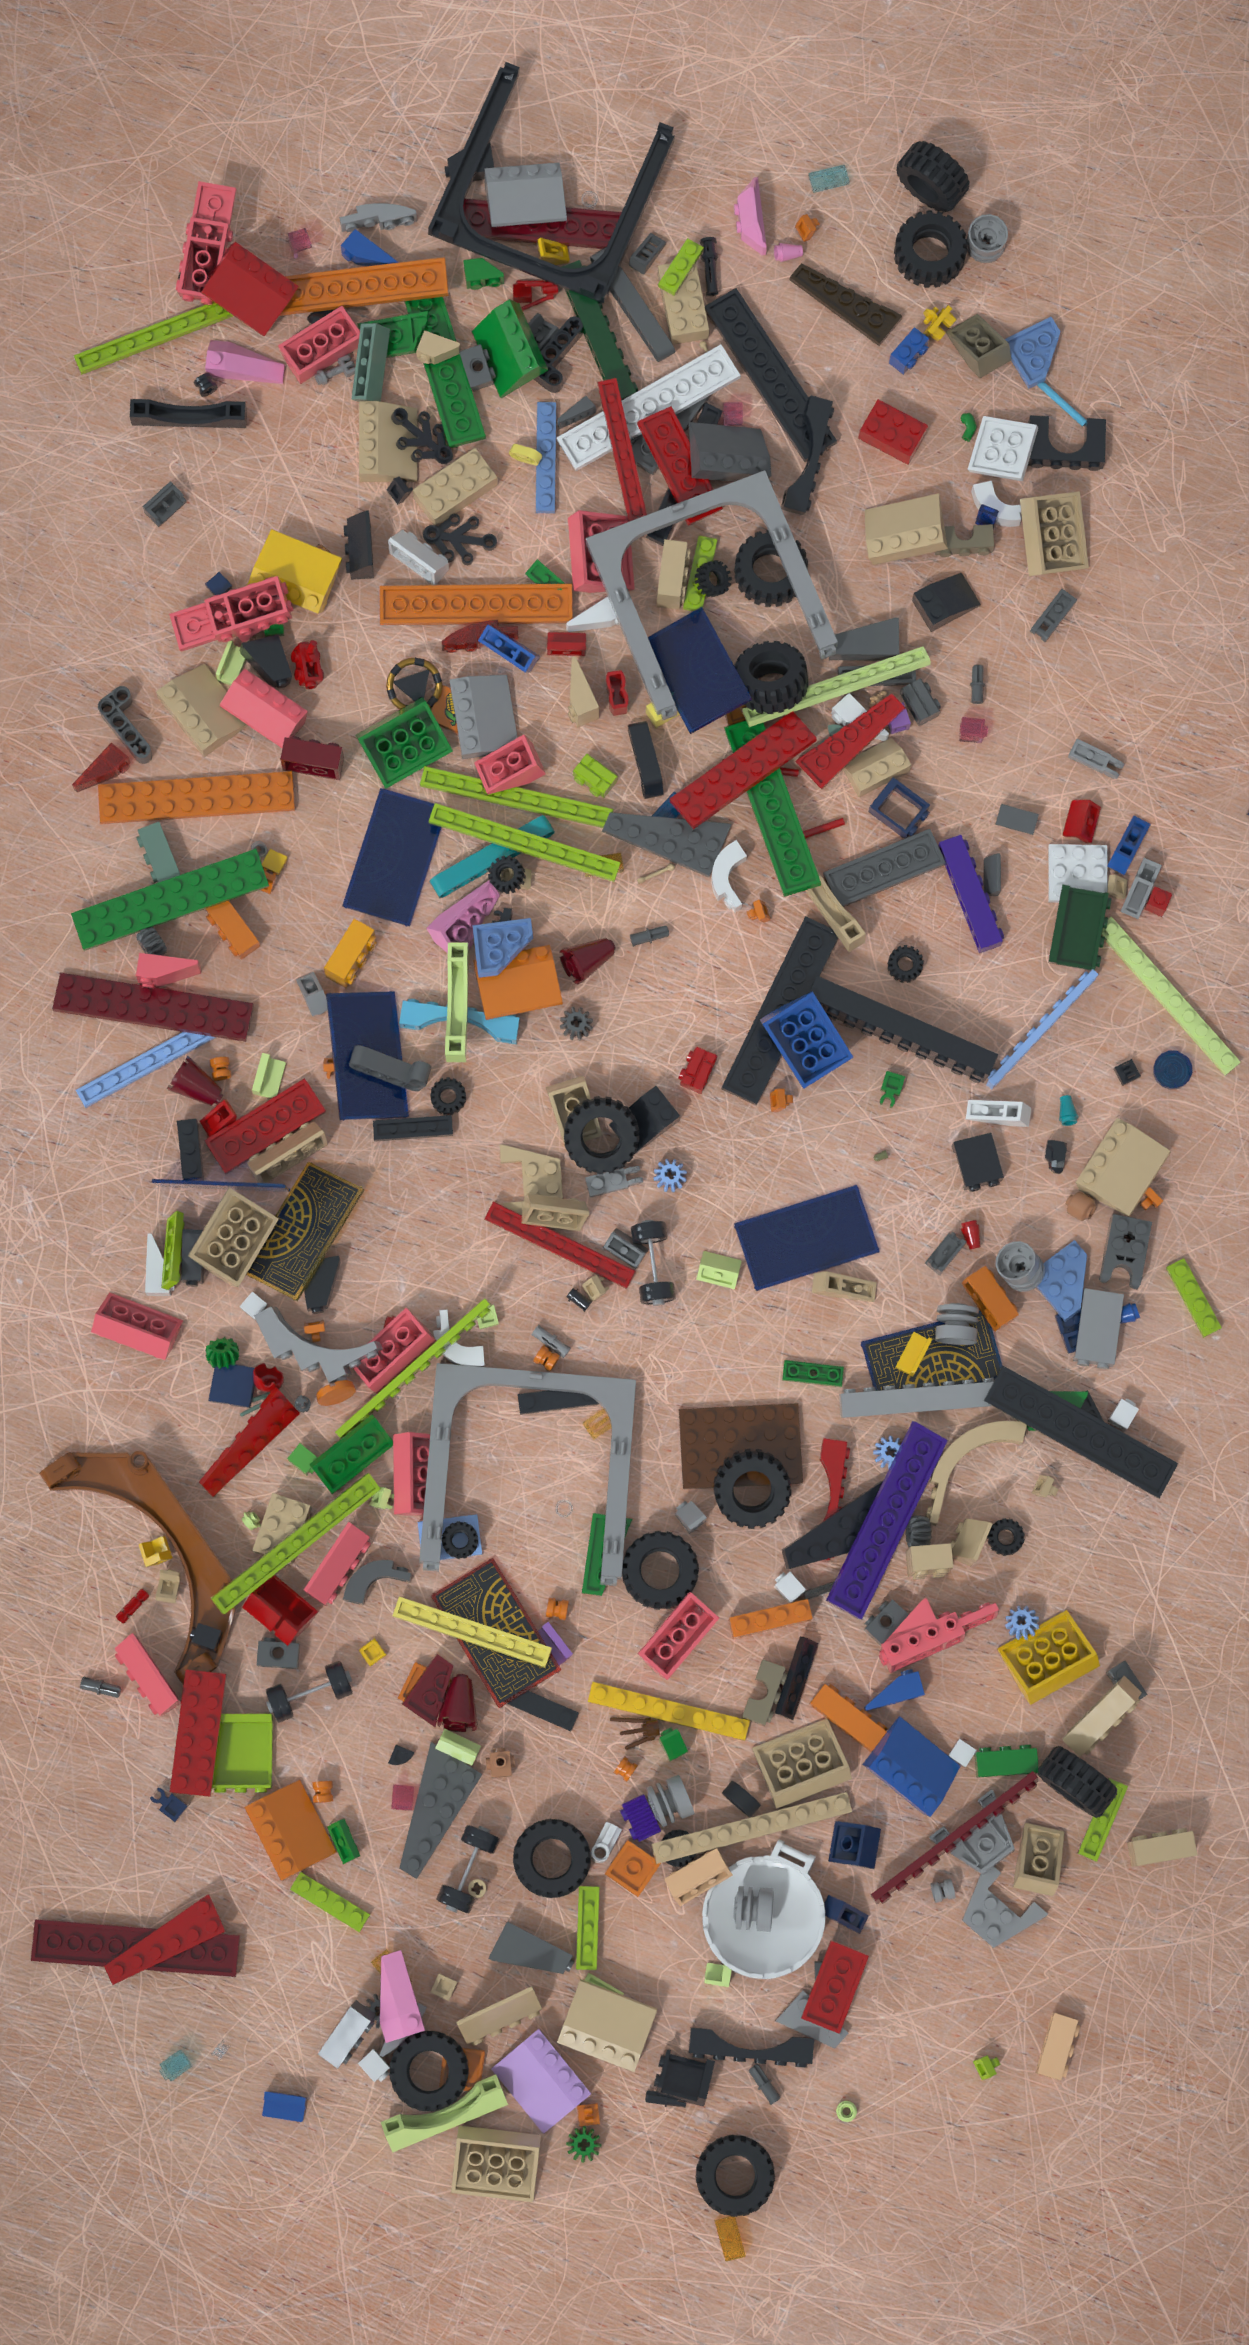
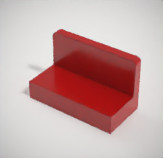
M548 632L547 655L586 656V633Z
M1072 800L1063 836L1077 837L1085 843H1092L1101 807L1091 800Z

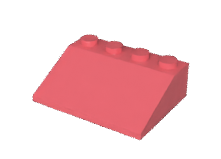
M578 510L568 517L573 591L587 593L606 592L586 545V538L627 523V516ZM631 545L626 550L621 563V572L628 591L635 589Z

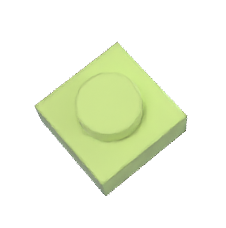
M494 1305L489 1308L491 1311L488 1315L477 1319L480 1330L499 1325Z

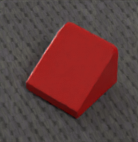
M513 284V301L517 303H531L532 287H526L525 284Z

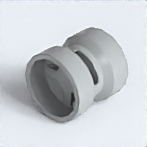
M951 1878L944 1880L942 1883H930L935 1903L942 1902L945 1898L949 1900L956 1898Z

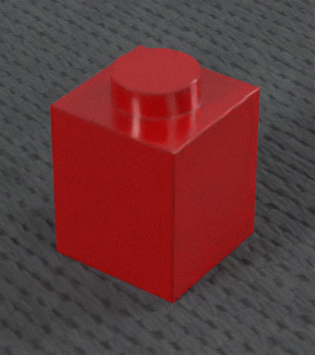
M1154 886L1144 910L1162 917L1167 909L1172 893Z

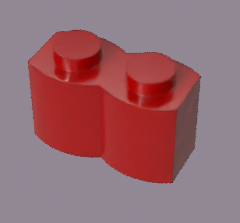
M621 670L607 672L606 675L609 709L613 716L627 714L629 699L625 690L626 680Z

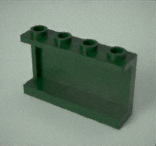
M1062 885L1048 963L1090 971L1100 967L1101 956L1098 955L1099 947L1103 948L1105 936H1101L1102 929H1106L1108 917H1105L1106 909L1110 910L1112 898L1108 897L1109 893Z

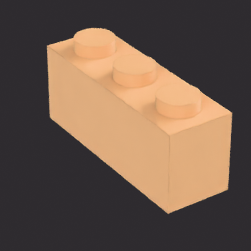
M716 1848L706 1852L701 1858L691 1861L682 1869L672 1872L664 1880L679 1906H682L733 1876L724 1857Z
M1052 2013L1035 2073L1060 2081L1062 2077H1066L1069 2067L1066 2065L1067 2058L1071 2057L1074 2051V2045H1071L1073 2037L1078 2036L1080 2025H1077L1078 2020Z

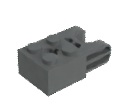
M1116 1214L1111 1216L1104 1248L1100 1282L1107 1283L1111 1278L1112 1271L1119 1267L1128 1271L1130 1276L1129 1286L1136 1290L1139 1288L1152 1222ZM1126 1235L1132 1239L1129 1243L1123 1238Z

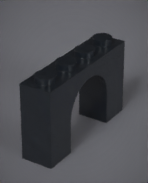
M1030 415L1028 424L1037 425L1038 431L1027 466L1033 468L1046 466L1052 469L1066 467L1071 470L1087 468L1090 471L1103 469L1105 464L1106 419L1087 418L1084 431V446L1074 453H1063L1056 450L1050 443L1049 416Z

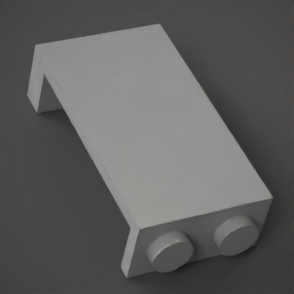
M1084 1288L1076 1352L1073 1357V1361L1077 1362V1365L1089 1366V1364L1097 1365V1368L1106 1370L1115 1365L1124 1294Z

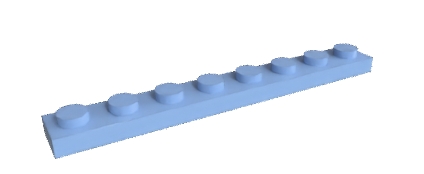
M1092 969L1090 973L1085 972L1078 979L1080 983L1076 987L1074 985L1071 986L1065 993L1067 997L1063 1001L1059 999L1052 1007L1054 1011L1050 1015L1046 1013L1039 1021L1041 1025L1037 1029L1033 1027L1027 1033L1028 1039L1024 1043L1020 1041L1013 1050L1015 1052L1011 1057L1007 1055L1000 1062L1002 1066L998 1070H992L986 1084L991 1090L1096 980L1099 974Z

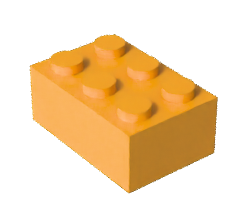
M355 918L353 919L324 967L326 978L344 988L354 983L357 977L355 973L358 968H363L367 961L366 955L369 951L372 952L377 944L374 929Z

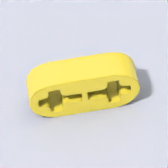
M513 444L509 451V455L515 460L535 466L540 463L543 457L537 450L518 444Z

